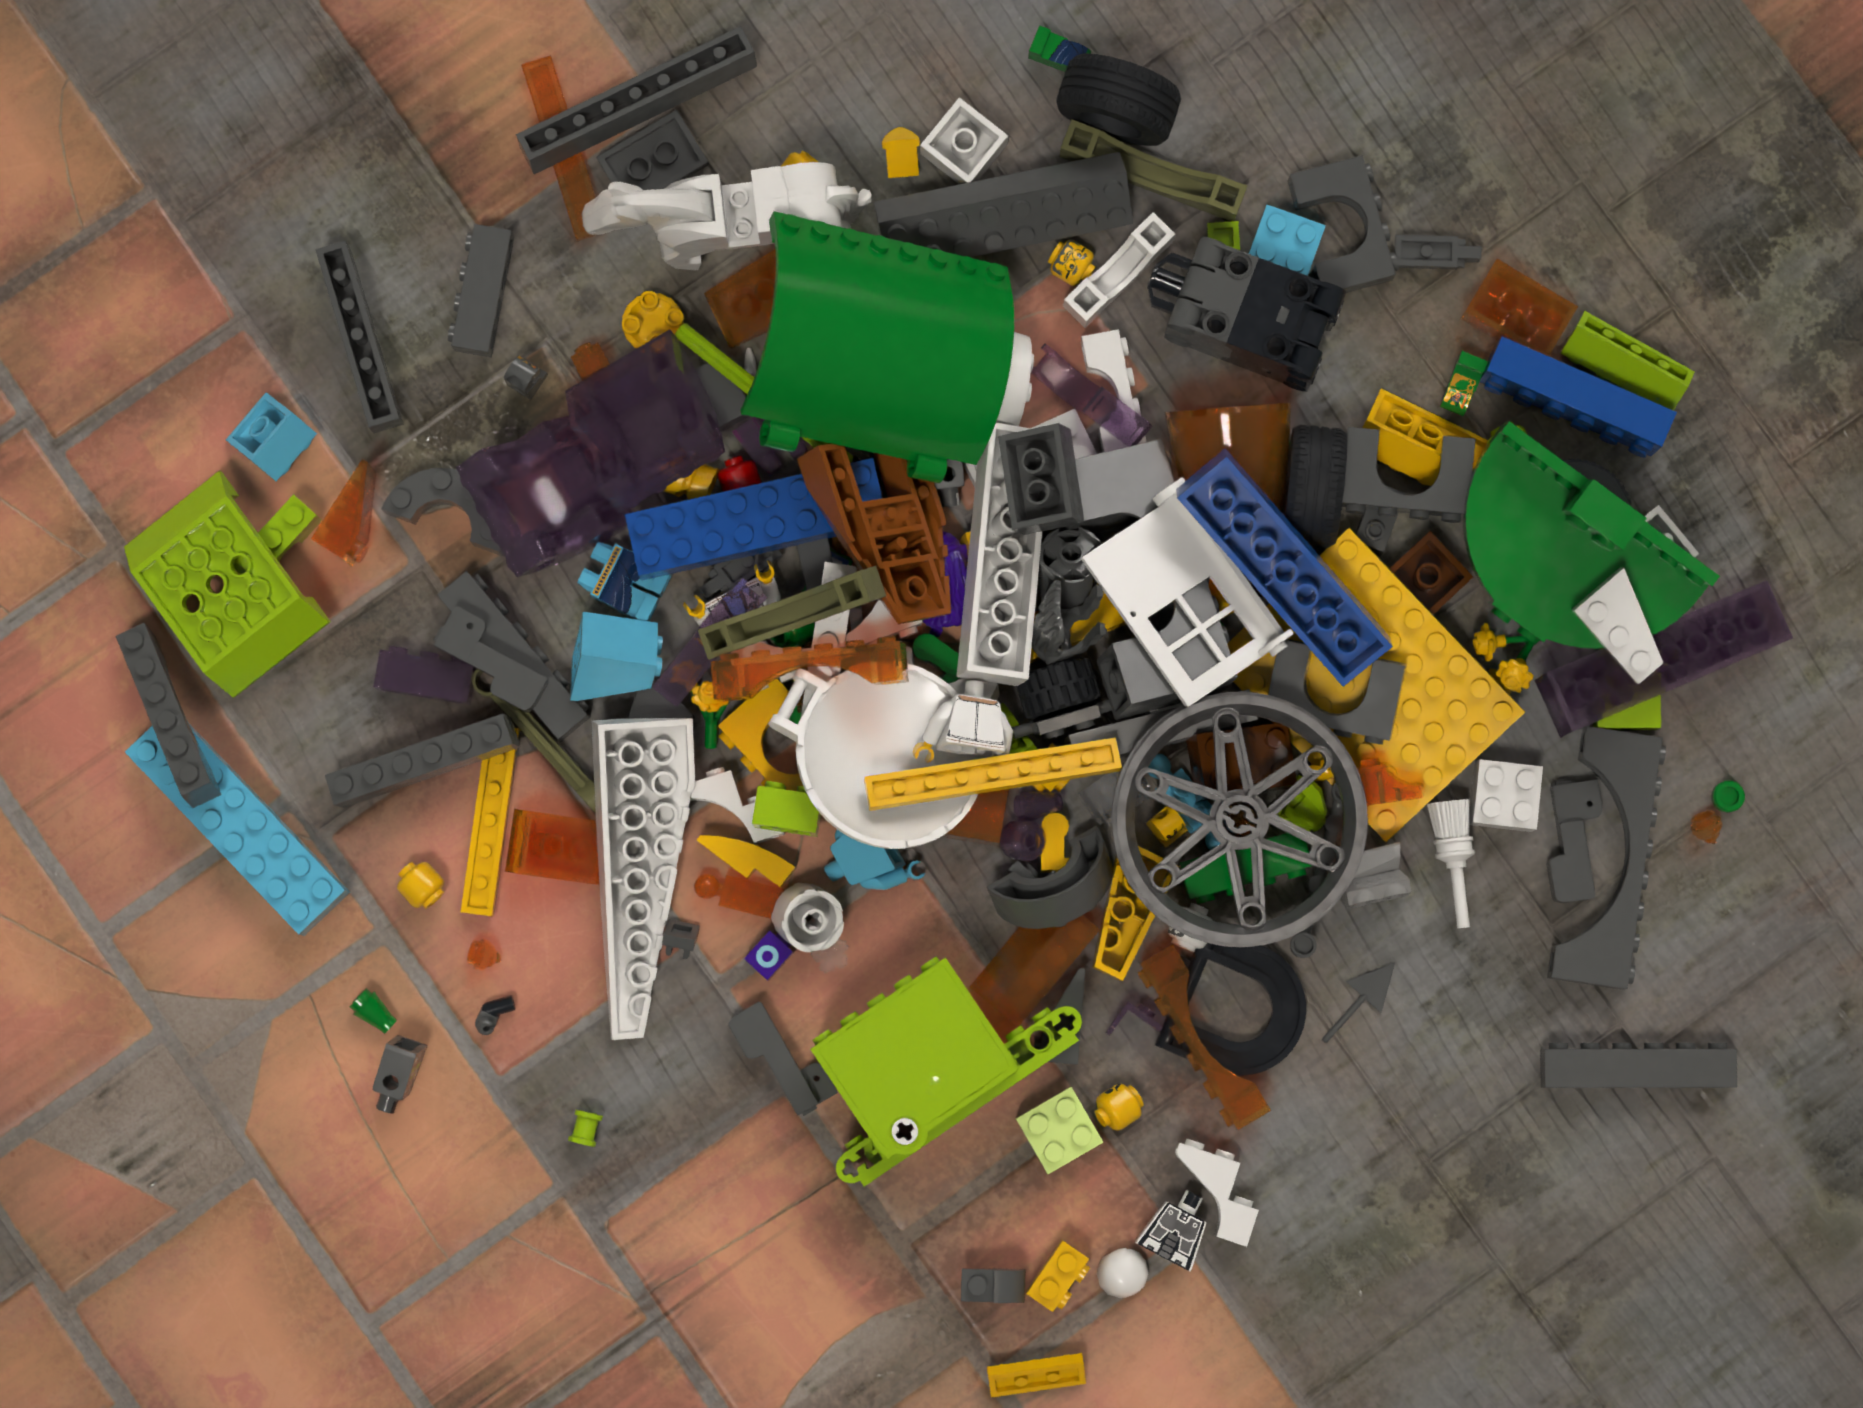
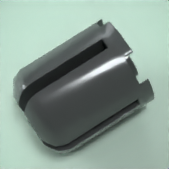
M1078 527V531L1065 530L1059 532V529H1056L1046 536L1041 544L1038 591L1041 600L1053 581L1059 580L1061 581L1060 608L1070 609L1082 606L1095 585H1099L1081 560L1083 556L1101 545L1100 540L1092 532Z

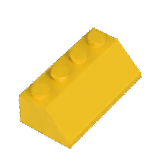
M1382 388L1362 428L1380 430L1377 451L1378 461L1388 465L1394 471L1402 472L1416 479L1419 483L1429 486L1435 483L1439 475L1443 436L1475 439L1473 469L1488 441Z

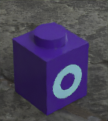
M769 930L744 959L769 981L794 952L789 949L791 944L785 941L778 932L774 935Z

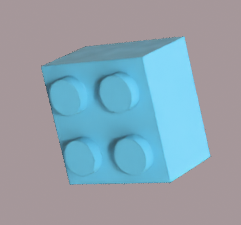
M1266 205L1249 254L1308 276L1326 225Z

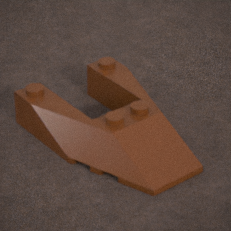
M836 444L818 445L797 458L807 490L858 571L873 566L877 567L887 595L879 600L897 624L951 614L949 576H945L944 558L948 557V547L943 542V527L946 526V518L935 484L908 477V460L873 453L888 498L862 502L845 446Z

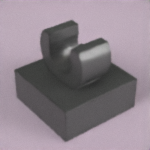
M669 919L662 945L666 946V955L671 956L674 947L683 949V959H687L690 951L694 950L700 925Z

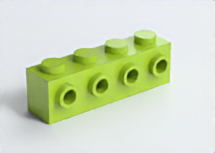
M1586 311L1580 317L1561 351V354L1566 356L1571 362L1581 364L1595 372L1598 377L1609 380L1629 392L1671 410H1674L1695 373V371Z

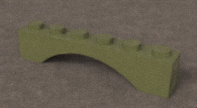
M1071 120L1060 148L1059 157L1069 161H1077L1120 152L1126 169L1128 183L1225 220L1235 221L1247 185L1217 174L1197 171L1164 161L1128 146L1099 129Z
M873 566L698 630L707 658L710 660L878 600L887 595L877 567Z

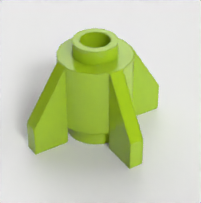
M1301 775L1296 776L1297 781L1302 778ZM1313 781L1276 815L1309 832L1311 830L1313 832L1318 831L1325 824L1327 814L1322 789Z

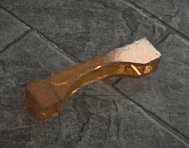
M894 636L877 638V644L865 645L864 640L846 641L845 647L833 648V643L814 645V650L802 651V647L782 648L783 654L771 655L770 650L752 651L751 657L739 658V653L720 655V660L711 661L714 700L720 702L752 699L766 685L778 677L794 670L808 667L846 669L860 675L875 685L909 682L906 644L896 641Z
M1170 945L1141 962L1139 966L1142 970L1137 972L1140 980L1146 989L1152 986L1158 997L1153 1000L1163 1017L1168 1014L1174 1026L1170 1027V1030L1178 1044L1185 1042L1190 1051L1186 1057L1194 1071L1201 1070L1207 1081L1203 1082L1202 1085L1211 1100L1217 1097L1223 1109L1218 1112L1226 1126L1229 1128L1233 1125L1236 1130H1239L1270 1112L1271 1109L1256 1084L1224 1068L1210 1055L1200 1041L1192 1024L1188 1008L1187 984L1189 970L1174 945Z

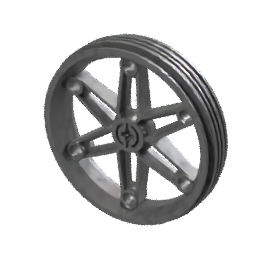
M1226 692L1205 696L1187 708L1184 705L1176 708L1161 718L1141 737L1128 755L1116 783L1112 801L1111 825L1115 852L1124 876L1137 897L1155 916L1173 929L1205 943L1227 947H1254L1275 943L1304 931L1319 921L1342 898L1359 868L1364 853L1368 814L1364 787L1352 757L1338 737L1323 722L1305 709L1274 696L1253 692ZM1222 715H1229L1234 719L1235 728L1232 732L1224 733L1219 729L1218 720ZM1239 715L1256 716L1280 723L1298 733L1313 747L1254 785ZM1212 718L1216 790L1148 768L1158 752L1173 737L1194 724ZM1233 742L1243 789L1227 792L1225 743ZM1312 752H1318L1324 758L1323 767L1319 770L1311 769L1307 763V758ZM1328 768H1330L1337 783L1343 808V831L1340 847L1276 815ZM1298 769L1303 777L1267 808L1258 795ZM1146 773L1156 775L1159 780L1157 789L1152 792L1146 791L1141 786V778ZM1172 786L1214 800L1215 802L1210 809L1209 815L1167 795L1168 787ZM1138 792L1202 824L1149 872L1141 857L1135 834L1134 817ZM1233 802L1246 803L1254 811L1256 819L1254 818V814L1251 811V809H1249L1247 806L1236 805L1232 806L1231 808H1229L1228 806ZM1241 810L1244 812L1243 818L1247 822L1255 824V826L1240 825L1238 828H1235V821L1231 817L1224 815L1223 812L1238 814ZM1222 820H1224L1226 828L1232 833L1242 834L1247 831L1250 833L1244 837L1232 836L1223 827ZM1269 824L1311 844L1310 852L1306 853L1264 839ZM1211 831L1215 839L1221 844L1180 870L1175 862ZM1327 847L1332 848L1337 855L1335 863L1331 866H1325L1320 861V853ZM1251 848L1253 896L1245 897L1235 849ZM1262 849L1330 871L1318 889L1303 903L1281 916L1266 921ZM1225 854L1239 924L1219 923L1199 917L1179 906L1165 892ZM1159 869H1166L1171 874V882L1166 887H1158L1154 882V873ZM1249 906L1257 907L1260 912L1259 921L1252 925L1247 924L1243 919V912Z

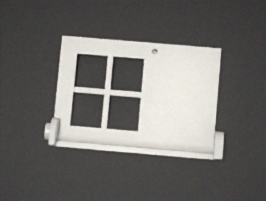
M1182 477L1153 498L1158 508L1083 556L1081 560L1187 708L1267 653H1270L1272 657L1288 647L1285 641L1294 633L1291 629L1286 632L1283 631L1241 570L1177 499L1176 489L1185 482ZM1210 577L1229 606L1204 623H1201L1182 595ZM1176 600L1195 629L1167 647L1148 618ZM1234 611L1253 640L1226 658L1206 629ZM1200 634L1219 663L1192 681L1172 652Z

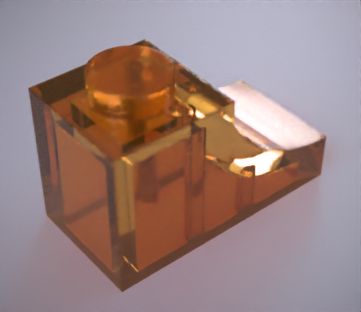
M1379 757L1360 760L1361 765L1356 766L1364 787L1367 805L1424 797L1423 783H1412L1398 778L1389 770L1387 762L1380 763Z

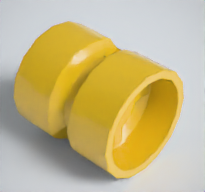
M677 453L667 473L663 491L677 497L686 494L688 500L711 495L719 469L704 463L696 466L694 459Z

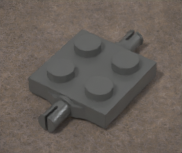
M1109 699L1098 702L1093 701L1092 705H1086L1036 721L1029 720L1028 723L1012 727L1014 739L1017 740L1032 734L1042 735V739H1050L1065 734L1063 729L1065 727L1072 726L1073 730H1080L1095 725L1094 719L1101 717L1102 713L1112 711Z

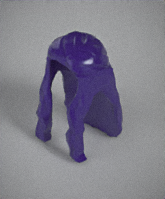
M943 532V542L948 547V557L944 558L945 576H949L951 614L922 620L923 623L931 627L929 634L935 637L941 635L943 627L962 625L968 552L966 544H960L955 536L947 532Z

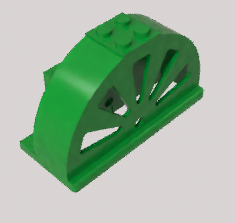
M1510 421L1500 426L1476 462L1467 489L1463 516V534L1467 555L1480 585L1490 598L1488 603L1494 606L1491 613L1507 624L1513 620L1519 625L1516 631L1533 643L1537 639L1545 642L1547 639L1579 648H1604L1571 609L1620 567H1623L1626 571L1652 635L1676 622L1695 604L1707 587H1712L1720 577L1647 523V518L1595 479H1587Z

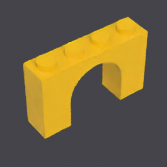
M778 679L768 682L769 688L753 693L718 725L722 731L718 737L730 750L736 747L743 754L739 760L751 773L757 770L765 778L760 782L763 786H765L766 781L785 784L786 790L797 791L798 786H803L800 775L786 774L776 770L767 762L763 753V739L769 728L768 723L773 714L778 713L789 693L786 687Z

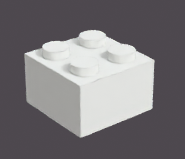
M959 97L922 142L920 154L958 184L974 182L982 177L1008 145V135Z
M1482 759L1476 761L1474 765L1469 825L1526 832L1537 830L1543 766Z

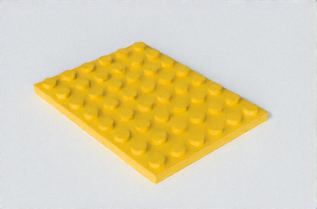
M1348 528L1337 539L1336 544L1327 548L1320 557L1390 636L1393 647L1379 658L1407 664L1390 741L1384 740L1383 745L1364 741L1365 735L1352 733V738L1337 736L1352 757L1359 772L1367 802L1368 824L1387 842L1526 711L1351 528ZM1269 603L1266 607L1283 631L1286 632L1291 629L1294 633L1288 639L1303 642ZM1245 627L1228 642L1230 654H1233L1253 640ZM1312 652L1306 679L1307 690L1311 699L1317 706L1331 713H1345L1357 708L1365 698L1373 663L1343 687ZM1267 653L1237 674L1238 678L1233 682L1242 691L1249 689L1253 693L1268 695L1276 655L1272 657L1270 653ZM1288 728L1290 742L1301 753L1313 747L1306 739ZM1312 752L1307 760L1312 765L1319 766L1323 756L1318 752ZM1334 777L1327 780L1332 786L1336 783Z

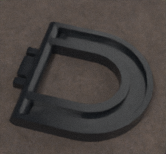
M1207 943L1204 948L1195 949L1191 960L1183 956L1179 957L1177 964L1186 967V971L1178 968L1174 969L1165 990L1175 995L1174 999L1164 995L1160 1003L1169 1006L1170 1010L1155 1046L1210 1070L1234 1076L1252 1075L1266 1071L1289 1055L1296 1046L1304 1028L1306 999L1297 974L1281 956L1264 946L1227 947ZM1208 960L1257 981L1268 993L1272 1007L1271 1018L1265 1030L1256 1038L1246 1042H1233L1183 1021V1017Z

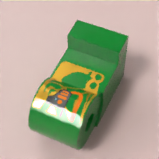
M1462 351L1455 363L1440 407L1464 416L1488 361Z

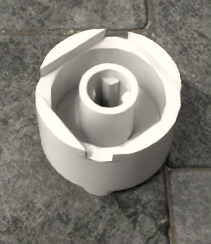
M798 882L786 889L777 899L771 915L778 934L789 944L803 952L823 951L830 948L839 939L844 927L843 910L839 901L822 888L809 883ZM808 914L812 917L809 922L805 919Z

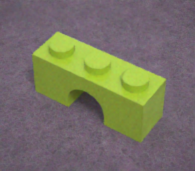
M293 494L258 534L277 560L280 561L297 542L302 543L320 524L322 519ZM240 556L235 560V570L240 574H244L247 571L248 562L244 557Z

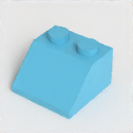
M265 393L227 437L226 441L277 482L282 475L288 472L291 464L299 454L309 447L317 433L293 412L268 393Z

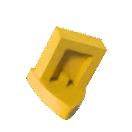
M903 127L893 129L882 140V149H886L888 178L919 176L917 146H920V139L914 132Z

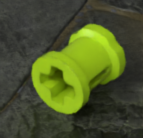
M575 1109L574 1114L577 1118L573 1134L568 1137V1141L595 1147L594 1137L598 1121H602L603 1116Z

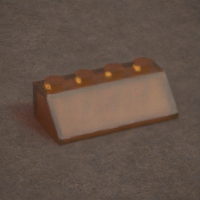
M1084 915L1068 922L1063 927L1040 929L1019 927L969 987L1014 1026L1019 1027L1100 929Z

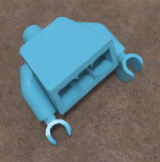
M836 830L834 834L836 841L830 846L835 860L824 866L828 878L833 882L845 876L850 885L860 883L865 889L887 890L906 883L907 878L918 880L925 875L923 873L915 876L911 872V867L914 864L921 863V861H912L908 863L906 869H903L901 867L906 864L898 849L870 846L846 836L839 830Z

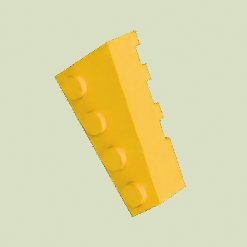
M1138 846L1148 872L1164 859ZM1117 855L1113 866L1112 880L1108 889L1092 968L1118 981H1123L1155 915L1142 903L1127 882ZM1166 869L1157 870L1153 876L1155 884L1158 887L1168 886L1171 882L1170 872Z

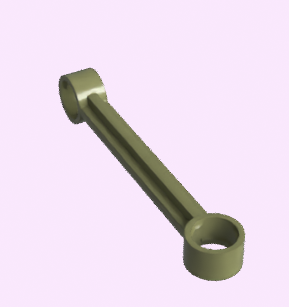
M476 669L472 676V684L477 693L484 698H491L507 716L512 717L513 723L596 814L593 781L589 779L530 712L526 713L495 697L491 692L482 691L478 686V679L483 672Z

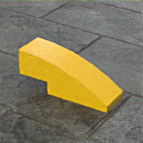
M700 835L697 838L701 845L748 880L757 870L779 888H782L796 870L795 866L778 855L741 840L709 835Z

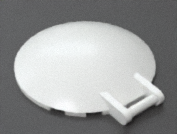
M875 661L862 663L850 667L848 670L831 678L828 682L804 669H797L793 677L794 683L778 713L773 714L768 724L774 730L796 742L797 767L804 789L818 812L832 826L846 836L870 846L886 849H905L921 846L942 837L965 817L978 794L869 811L864 785V777L981 759V757L936 750V745L932 746L934 759L929 763L925 762L928 754L927 749L921 750L917 759L913 756L914 746L917 743L924 742L922 736L931 717L944 702L950 701L958 694L948 683L923 668L898 661L893 663H875ZM806 688L814 694L798 724H795L789 718Z

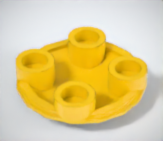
M645 291L641 296L631 301L622 316V329L626 339L634 348L645 353H660L670 349L679 341L675 333L684 324L683 313L673 299L653 291Z

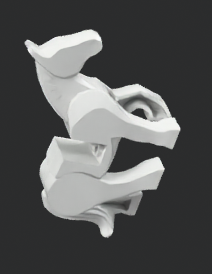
M820 162L798 163L782 167L775 166L751 170L752 182L721 185L719 174L701 175L671 183L664 189L642 190L635 185L612 182L609 184L608 189L603 190L596 198L584 206L582 221L587 233L592 235H601L618 229L639 227L648 223L657 235V240L660 242L662 259L675 269L699 270L701 255L714 250L774 244L772 243L769 219L773 211L821 221L843 228H851L850 224L855 221L864 207L871 203L872 194L870 190L862 189L858 193L855 187L838 186L836 170L832 164Z

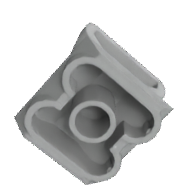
M1400 842L1364 850L1359 868L1350 886L1342 896L1345 909L1398 899L1411 893L1410 879L1399 870Z

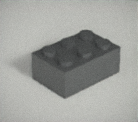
M1056 423L998 436L1012 530L1027 535L1085 523L1071 429Z

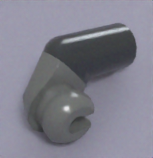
M512 995L492 1000L482 1005L475 1021V1026L480 1034H491L501 1014L516 1010Z

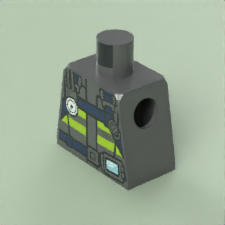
M400 1035L395 1036L386 1043L372 1088L373 1091L380 1093L376 1105L378 1110L393 1114L398 1100H404L410 1094L428 1045ZM392 1075L398 1079L399 1083L394 1081Z

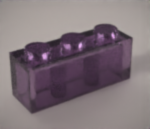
M389 646L388 651L380 650L373 685L375 689L471 705L474 688L472 679L476 668L451 656V661L438 659L439 654L420 651V656L407 654L408 649Z

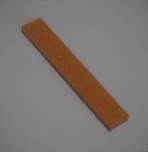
M551 55L521 64L539 123L568 110ZM582 152L553 165L577 241L596 236L587 233L583 227V208L596 196Z

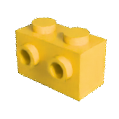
M1061 1239L1026 1290V1294L1052 1312L1056 1307L1062 1310L1072 1295L1068 1291L1074 1281L1080 1283L1089 1271L1090 1267L1086 1265L1089 1258Z

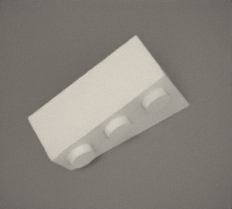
M1623 567L1615 571L1571 609L1635 683L1640 684L1663 664V660Z

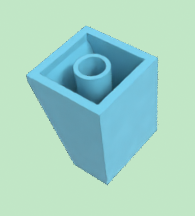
M583 612L572 655L570 700L581 701L651 689L654 676L660 677L662 669V658L657 657L661 653L663 636H658V623Z

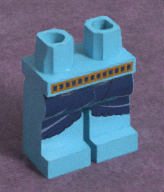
M597 542L590 557L604 564L600 575L584 568L577 583L590 592L592 598L632 619L650 621L659 603V599L632 585L634 584L661 598L673 574L641 581L632 551L617 544L612 547L608 544Z

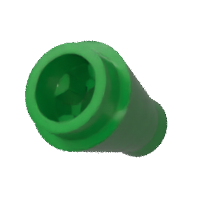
M367 988L349 1006L354 1011V1016L374 1026L384 1034L397 1021L376 992L373 991L371 993Z

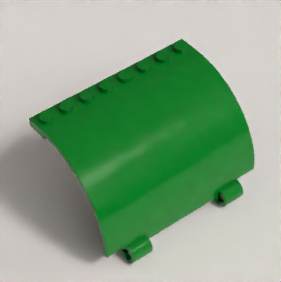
M773 211L769 219L772 243H775L776 276L772 312L759 366L748 395L740 409L742 415L765 419L760 429V445L794 452L800 437L906 459L908 460V477L938 484L945 477L947 459L977 465L995 427L1005 395L1011 366L1014 341V302L1008 267L998 263L973 259L969 256L952 254L939 249L915 245L910 242L893 240L880 235H872L851 228H843L821 221Z

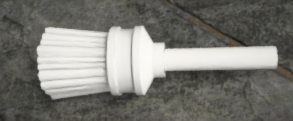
M1469 799L1427 804L1436 839L1433 841L1436 846L1435 858L1445 862L1446 868L1451 871L1457 929L1468 928L1470 924L1463 867H1466V860L1475 854V850L1472 847L1473 836H1469Z

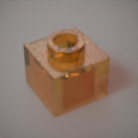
M591 342L579 346L574 350L576 354L571 356L584 384L612 370L598 342L593 345Z

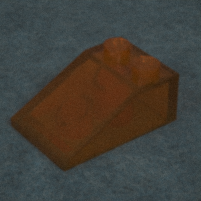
M776 249L704 293L729 348H735L768 332L775 289Z
M363 459L311 537V540L320 548L351 567L355 562L360 563L369 549L366 545L370 535L376 471Z
M514 809L505 872L599 885L596 821Z

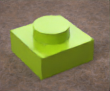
M1238 221L1207 223V237L1240 250Z

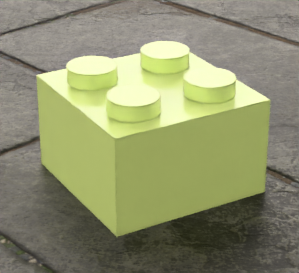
M1072 1087L1065 1089L1015 1118L1047 1174L1052 1173L1104 1143Z

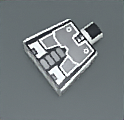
M1186 1190L1178 1206L1164 1201L1138 1235L1135 1243L1190 1272L1206 1226L1205 1221L1194 1216L1203 1198Z

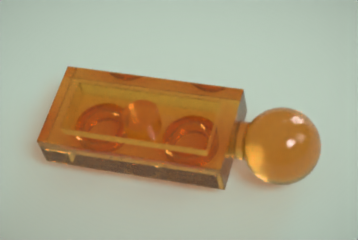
M710 874L700 875L694 883L695 893L702 899L720 896L718 904L720 907L771 919L777 899L785 891V889L729 875L725 876L724 884L719 883Z

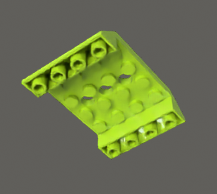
M218 471L125 545L124 549L131 574L196 664L207 677L231 697L235 698L331 621L313 597L303 596L234 501L239 497L236 490L222 471ZM240 556L244 557L248 562V568L244 574H239L234 567L235 560ZM216 575L220 576L224 582L223 590L218 594L213 592L210 586L212 578ZM192 594L196 595L200 601L199 609L194 613L189 611L186 605L188 597Z

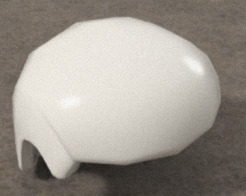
M1127 1248L1117 1249L1104 1256L1097 1270L1100 1287L1108 1295L1118 1298H1126L1138 1293L1144 1288L1149 1275L1146 1260L1139 1252Z

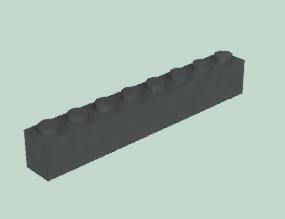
M741 26L516 134L520 149L533 174L539 173L756 68L755 52Z

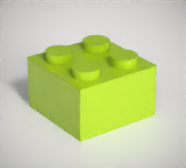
M766 781L765 786L758 785L752 820L755 828L818 837L821 814L809 799L804 786H798L797 791L786 790L785 784Z

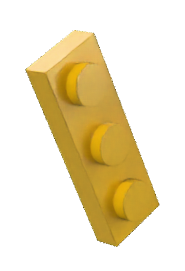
M1082 1353L987 1367L991 1398L1086 1384Z

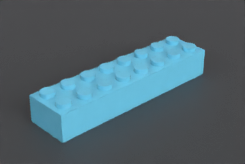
M189 724L222 794L192 808L181 796L153 726H151L125 753L298 935L305 936L350 891Z

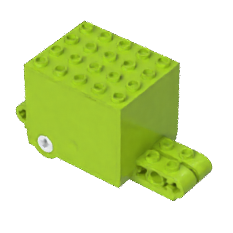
M936 956L921 966L922 974L912 979L910 974L893 985L896 991L891 995L885 997L883 993L879 994L866 1003L870 1009L860 1016L854 1011L840 1021L842 1028L834 1033L828 1029L812 1040L815 1046L810 1050L868 1135L864 1139L860 1134L845 1144L848 1151L843 1153L836 1163L838 1177L846 1183H857L860 1181L864 1187L1078 1042L1079 1039L1075 1034L1082 1025L1080 1013L1070 1006H1063L1052 1012L1047 1007L1031 1018L1035 1024L1026 1030L1020 1025L1005 1036L1008 1042L1004 1044L946 957L939 961ZM1060 1014H1063L1065 1017L1070 1015L1073 1017L1074 1021L1070 1023L1072 1027L1070 1031L1066 1027L1056 1031L1053 1027L1061 1021ZM1041 1031L1046 1034L1048 1043L1044 1049L1038 1050L1032 1047L1030 1036L1033 1032ZM901 1122L906 1126L909 1124L913 1125L914 1129L911 1131V1139L908 1140L906 1136L901 1138L898 1136L897 1133L900 1131L899 1124ZM863 1148L865 1156L874 1165L868 1168L865 1162L857 1168L858 1175L855 1176L852 1172L846 1174L844 1172V1168L847 1166L845 1161L849 1159L851 1162H855L862 1156L858 1153V1150Z

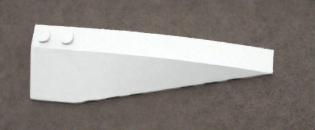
M626 718L591 721L600 902L611 1040L644 1037L651 1003L653 981L657 973L656 966L659 951L662 949L665 922L668 919L679 853H681L683 845L682 838L685 823L688 820L691 793H693L695 786L692 718Z

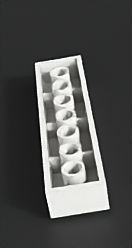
M996 423L989 442L977 463L957 677L1013 686H1019L1029 679L1042 531L1023 535L1012 530L998 436L1031 428Z

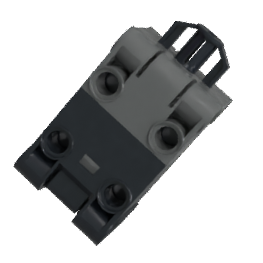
M1209 237L1200 238L1192 260L1171 253L1157 263L1147 285L1151 307L1171 314L1164 336L1166 340L1276 380L1302 392H1307L1310 385L1314 382L1323 355L1318 350L1324 332L1331 331L1332 327L1335 326L1346 295V291L1335 284L1322 282L1229 247ZM1165 263H1170L1186 269L1188 272L1186 277L1160 267ZM1152 288L1178 297L1176 303L1173 304L1153 296Z

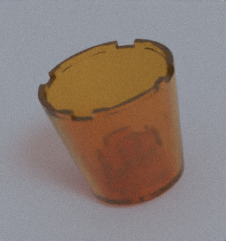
M1291 402L1165 412V421L1178 480L1183 477L1186 481L1226 448L1284 515L1292 413Z

